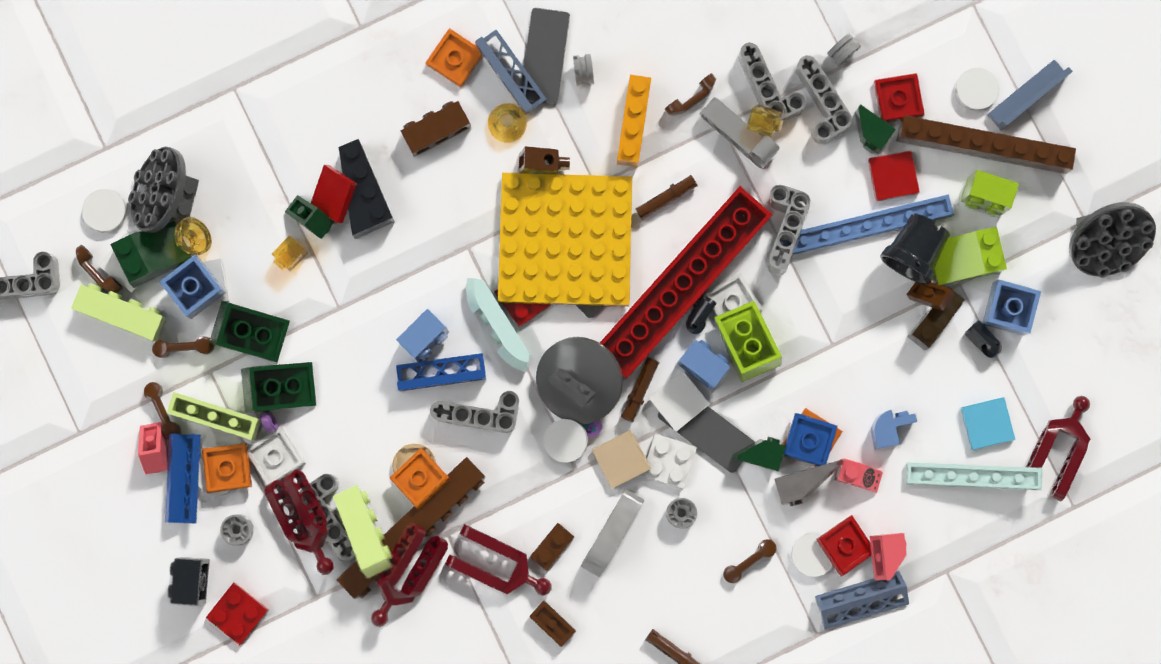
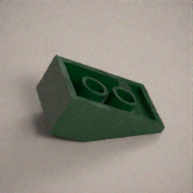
M175 221L168 222L165 227L155 233L140 231L110 244L129 284L133 288L179 267L192 257Z
M221 301L209 343L278 363L290 320Z
M312 362L255 366L241 369L245 413L316 406Z

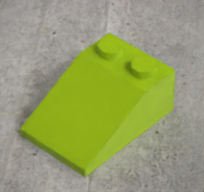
M997 226L948 238L934 268L937 284H950L1006 270L1007 266Z
M755 301L714 317L741 383L782 366V355Z

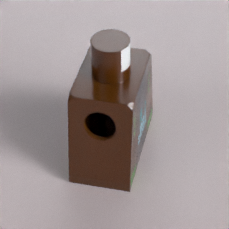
M525 146L519 153L518 173L556 174L558 170H569L570 157H559L558 149Z

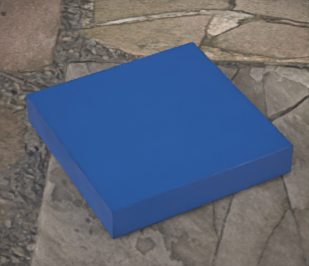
M794 413L783 455L816 466L827 464L838 426Z

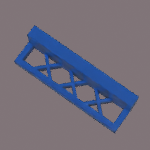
M483 353L396 365L397 388L400 392L486 380ZM479 359L481 370L469 371L465 366L470 360ZM458 361H465V362H464L463 365H461ZM451 362L461 367L454 374H447L443 371L446 365ZM436 364H443V366L439 368ZM429 365H433L439 370L432 377L424 376L422 371ZM415 367H422L419 371L415 369ZM411 368L417 373L413 379L403 381L401 369Z
M169 434L165 523L196 524L201 434Z

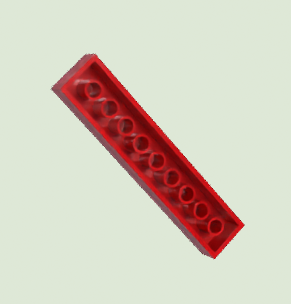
M741 186L736 189L600 341L616 358L622 372V377L625 380L630 377L772 217L773 214Z

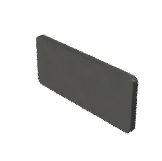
M533 8L524 68L547 100L543 104L556 105L559 99L570 14L565 11ZM522 75L521 86H525L526 78L524 75ZM526 90L525 97L529 102H536L540 99L536 92Z
M708 406L676 431L730 473L736 472L743 462L733 459V454L755 442ZM659 412L658 418L672 428Z

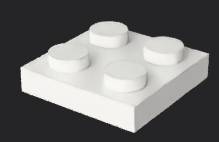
M655 433L647 456L651 469L641 475L683 489L697 447Z

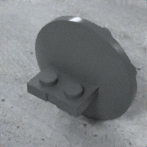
M167 146L153 149L141 169L135 172L133 191L128 196V202L131 203L134 225L139 230L148 233H155L168 224L171 218L189 222L193 199L199 184L198 179L186 176L185 161L178 150Z
M1120 202L1104 206L1089 215L1076 218L1077 228L1070 239L1069 254L1074 265L1081 272L1091 276L1104 278L1119 272H1127L1153 247L1156 235L1155 221L1143 206L1135 203Z
M569 337L556 342L543 354L537 366L536 384L542 401L553 414L561 419H570L579 424H588L604 418L617 405L622 393L623 377L616 358L601 343L586 337Z

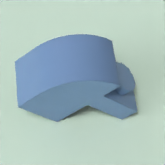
M891 409L878 415L871 427L874 449L900 444L896 427L917 422L916 414L909 415L908 411L895 413L896 418H894Z

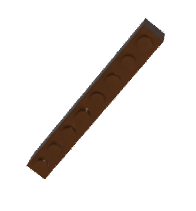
M904 115L899 122L896 138L897 142L1067 174L1073 170L1076 148L907 115Z
M468 457L463 459L448 474L451 480L419 510L414 506L384 534L385 539L382 542L384 546H388L390 552H392L409 524L415 523L425 529V536L428 537L437 529L434 525L440 519L444 522L452 515L450 510L456 504L460 507L469 498L467 494L472 489L476 492L485 483L483 479L486 476ZM356 560L336 581L353 599L358 597L363 599L371 591L369 586L380 579V573L367 578L362 572L358 560Z

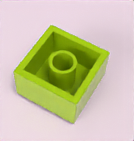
M976 170L968 177L960 202L965 203V206L970 209L978 210V208L986 210L987 214L998 217L1012 208L1019 183Z

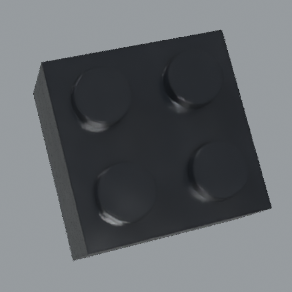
M174 558V562L170 564V575L173 576L172 585L168 586L167 592L168 598H171L170 604L201 605L206 603L210 559Z

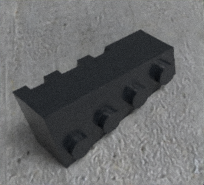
M359 138L339 146L342 174L357 183L348 207L352 236L357 239L395 221Z

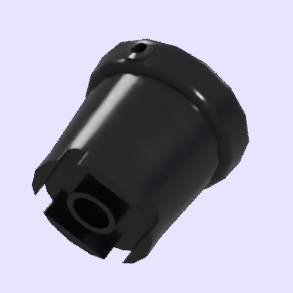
M911 214L892 244L885 247L882 251L880 258L888 267L902 276L928 285L933 280L935 275L934 268L950 237V233L943 226L938 230V227L934 225L935 221L920 214H914L913 216Z

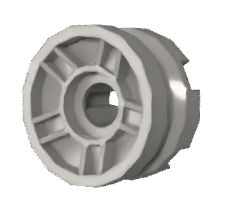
M850 33L839 40L827 52L830 58L833 57L835 59L834 63L838 67L854 55L855 50L858 51L861 47L858 42L855 43L852 40L853 36Z
M585 54L584 57L574 55L573 63L576 85L581 86L583 83H588V85L594 84L591 54Z
M676 498L667 506L666 518L676 528H688L697 519V508L689 499ZM679 509H683L686 512V515L682 518L678 516Z
M241 514L226 517L220 526L222 539L230 545H243L252 538L254 533L252 521ZM236 525L241 528L239 534L233 533L234 526Z

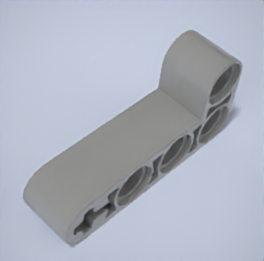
M752 42L745 43L740 49L738 59L767 122L776 125L801 114L806 106L804 95L795 92L781 98L759 47ZM746 51H748L749 54L753 53L752 58H750L749 55L745 56ZM760 70L763 73V77H754L752 71ZM768 89L771 91L772 96L766 98L761 94V91ZM797 100L801 107L798 109L791 107L790 101ZM778 109L781 112V116L773 117L770 110Z
M810 55L803 56L796 66V74L825 118L813 129L812 138L817 144H826L848 130L852 124V115L817 60ZM803 65H805V66L810 65V66H811V68H810L809 70H808L807 68H806V69H803L802 67H803ZM813 82H821L823 84V89H815L813 86ZM824 100H832L835 104V107H827L824 103ZM836 118H844L846 126L838 125ZM818 129H826L828 137H821L818 134Z
M716 97L699 113L711 127L760 169H763L780 149L775 141L768 136H760Z
M780 184L772 187L769 198L770 206L773 209L785 213L768 264L769 271L777 276L786 273L809 212L811 201L807 193ZM780 194L783 195L785 199L779 201L776 200L774 196ZM802 201L806 206L800 208L794 203ZM789 221H796L798 226L791 227L787 223ZM783 240L790 241L791 245L788 247H784L780 244V242ZM780 254L783 256L782 263H780V265L777 266L775 265V263L778 262Z
M41 251L33 258L34 274L0 277V286L3 283L7 284V290L2 294L0 293V300L47 296L57 293L60 288L58 259L48 252ZM49 257V265L43 268V259ZM50 279L51 286L48 289H44V281ZM25 281H28L29 288L23 292L21 286Z
M505 391L499 398L497 411L437 401L431 406L430 414L436 421L509 433L516 426L520 401L514 391ZM507 395H512L516 398V402L512 407H507L503 403ZM443 406L444 410L451 411V407H454L452 420H448L450 415L442 414L439 418L438 414L435 413V409ZM461 409H465L468 412V418L465 421L457 420L456 414ZM482 413H487L490 416V421L486 425H481L478 422V417ZM503 417H510L512 420V425L507 429L500 427V420Z
M322 474L313 480L310 485L321 508H324L328 513L326 518V528L328 530L326 540L341 560L351 561L356 558L354 550L350 551L351 556L344 555L345 548L343 545H336V543L346 537L347 541L343 542L344 545L352 547L346 529L325 500L338 489L339 481L335 475ZM327 477L333 480V487L329 490L324 489L322 485L323 480ZM302 497L303 503L307 506L305 498ZM334 526L340 529V536L337 539H333L330 536V529Z
M627 489L624 490L580 567L600 578L645 501L643 498Z

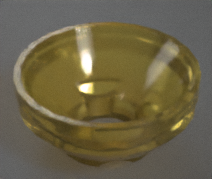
M511 103L496 106L488 117L489 132L496 140L503 143L519 140L527 128V119L524 112L518 106ZM510 115L514 121L512 125L505 127L500 122L501 117Z
M186 217L176 225V243L185 253L191 256H200L210 249L212 245L211 234L200 220ZM183 236L189 239L190 246L184 243Z

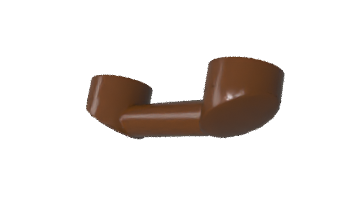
M713 73L707 75L699 82L702 90L683 104L679 99L674 100L664 110L670 116L686 113L711 93L716 77Z
M80 244L76 248L75 253L79 265L99 287L114 293H118L123 289L111 276L105 280L88 262L93 258V255L86 247Z
M205 336L199 337L193 342L168 343L164 340H158L153 344L152 352L159 358H166L170 352L197 350L201 354L207 355L213 352L215 345L209 343L210 338Z
M150 382L144 388V395L152 400L163 424L161 427L163 436L169 439V434H181L180 425L176 422H171L160 397L163 394L162 386L159 383Z
M770 539L762 540L759 543L758 551L739 565H729L724 569V579L729 583L738 582L744 571L764 556L771 557L776 553L777 547L775 542Z

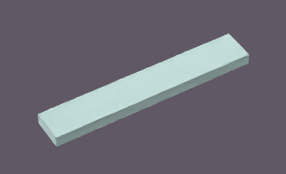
M907 462L906 484L1042 491V468Z

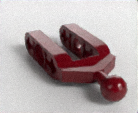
M1082 395L1077 396L1073 400L1074 411L1070 418L1048 420L1026 465L1029 468L1043 467L1059 431L1076 439L1050 493V497L1060 502L1066 497L1091 440L1079 422L1082 413L1090 408L1089 399Z
M293 470L285 475L284 483L279 480L269 483L265 487V496L286 538L293 542L297 549L310 553L313 552L318 561L316 565L317 571L322 575H328L333 571L334 564L331 559L325 557L321 549L328 535L326 528L327 519L306 475L301 470ZM302 497L307 500V506L303 503ZM284 506L289 510V515L284 512Z
M411 523L405 528L391 552L392 558L389 560L392 567L380 572V579L377 585L385 601L381 608L374 611L371 615V622L374 626L382 627L387 624L388 612L392 605L412 603L415 597L424 591L448 549V542L437 535L429 539L406 577L402 589L399 590L394 586L402 577L425 537V529L415 523Z
M463 524L460 535L518 563L509 582L449 554L445 565L505 594L511 593L525 583L534 587L536 593L541 596L550 593L552 584L548 579H536L529 575L526 553Z

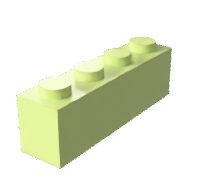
M89 283L88 287L80 285L71 309L155 342L159 340L167 320L166 317L161 316L163 311L150 307L149 310L141 308L142 303L132 299L129 302L121 300L122 295L112 291L105 294L100 292L101 287Z
M173 392L166 412L256 441L261 426V419Z
M355 485L334 495L333 498L349 540L365 576L370 578L391 568L392 565L389 559L392 558V554L388 546L383 545L382 540L385 537L381 528H377L375 525L378 519L374 510L368 507L371 501L367 492H362L358 485Z

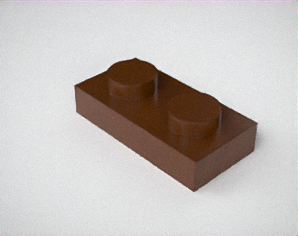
M915 282L906 295L909 300L943 311L955 296V293L950 288L932 282L928 285Z
M557 523L531 554L530 558L547 571L575 536Z
M545 600L529 615L560 647L576 632Z

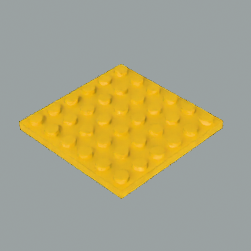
M502 172L498 303L629 307L632 177Z

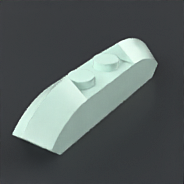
M467 278L466 296L472 313L482 311V314L479 315L486 326L491 325L494 330L491 335L497 345L502 343L503 346L496 350L497 353L512 367L526 372L530 354L484 280Z

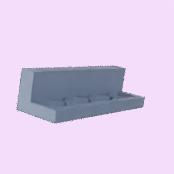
M497 29L483 38L481 36L475 41L476 47L525 115L547 100ZM495 36L501 43L499 51L491 50L487 44ZM501 55L512 58V69L504 68L500 62ZM514 73L524 75L526 78L525 86L516 85L513 80ZM526 90L536 92L540 99L531 105L525 97Z
M1054 59L987 115L1000 130H1003L1073 71L1070 67L1063 70Z
M900 571L895 572L891 580L870 579L815 596L824 629L909 604L907 585ZM902 594L901 599L891 600L895 595ZM875 601H881L877 606H870ZM859 607L857 612L849 613L852 608ZM838 614L836 618L827 620L828 615Z

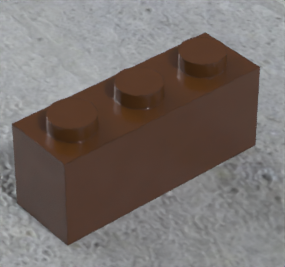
M449 101L442 106L441 110L437 112L430 111L422 116L423 119L416 123L415 121L408 122L403 126L404 129L400 131L413 157H416L470 129L471 124L459 101Z

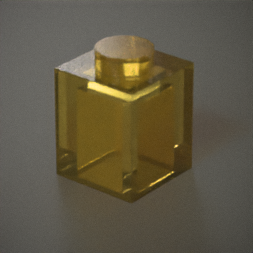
M758 104L752 108L746 129L772 137L777 132H780L783 120L781 116L783 112Z
M290 235L272 253L276 258L273 262L282 271L284 268L291 271L308 254Z

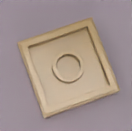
M628 430L592 449L612 489L651 469L632 430Z

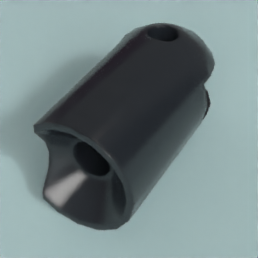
M701 295L686 322V328L690 333L699 334L703 331L705 322L717 302L705 295Z
M980 320L975 322L964 333L986 357L994 358L996 354L1002 351L1001 342Z

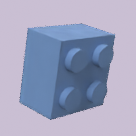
M196 255L159 281L183 314L190 319H193L227 293L201 258Z
M1000 279L992 283L982 323L986 326L1022 336L1030 334L1041 291Z
M427 308L396 341L417 362L421 359L425 361L433 353L431 349L436 344L440 346L448 338L447 333L449 330Z
M695 339L676 364L709 390H712L729 370L730 366L727 364L729 361L719 353L717 355L710 351L711 346L705 341L700 340L698 342Z

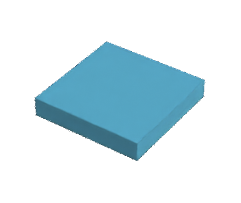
M1005 397L960 407L971 450L1016 440Z

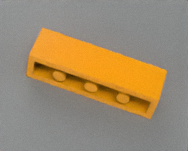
M630 74L617 165L638 168L651 77Z

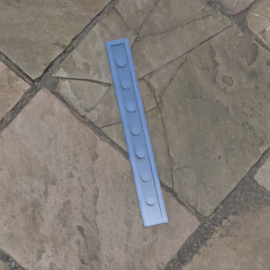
M949 194L803 229L793 255L902 229L911 214L913 216L914 214H920L934 221L954 216ZM788 240L781 241L784 247L791 245Z

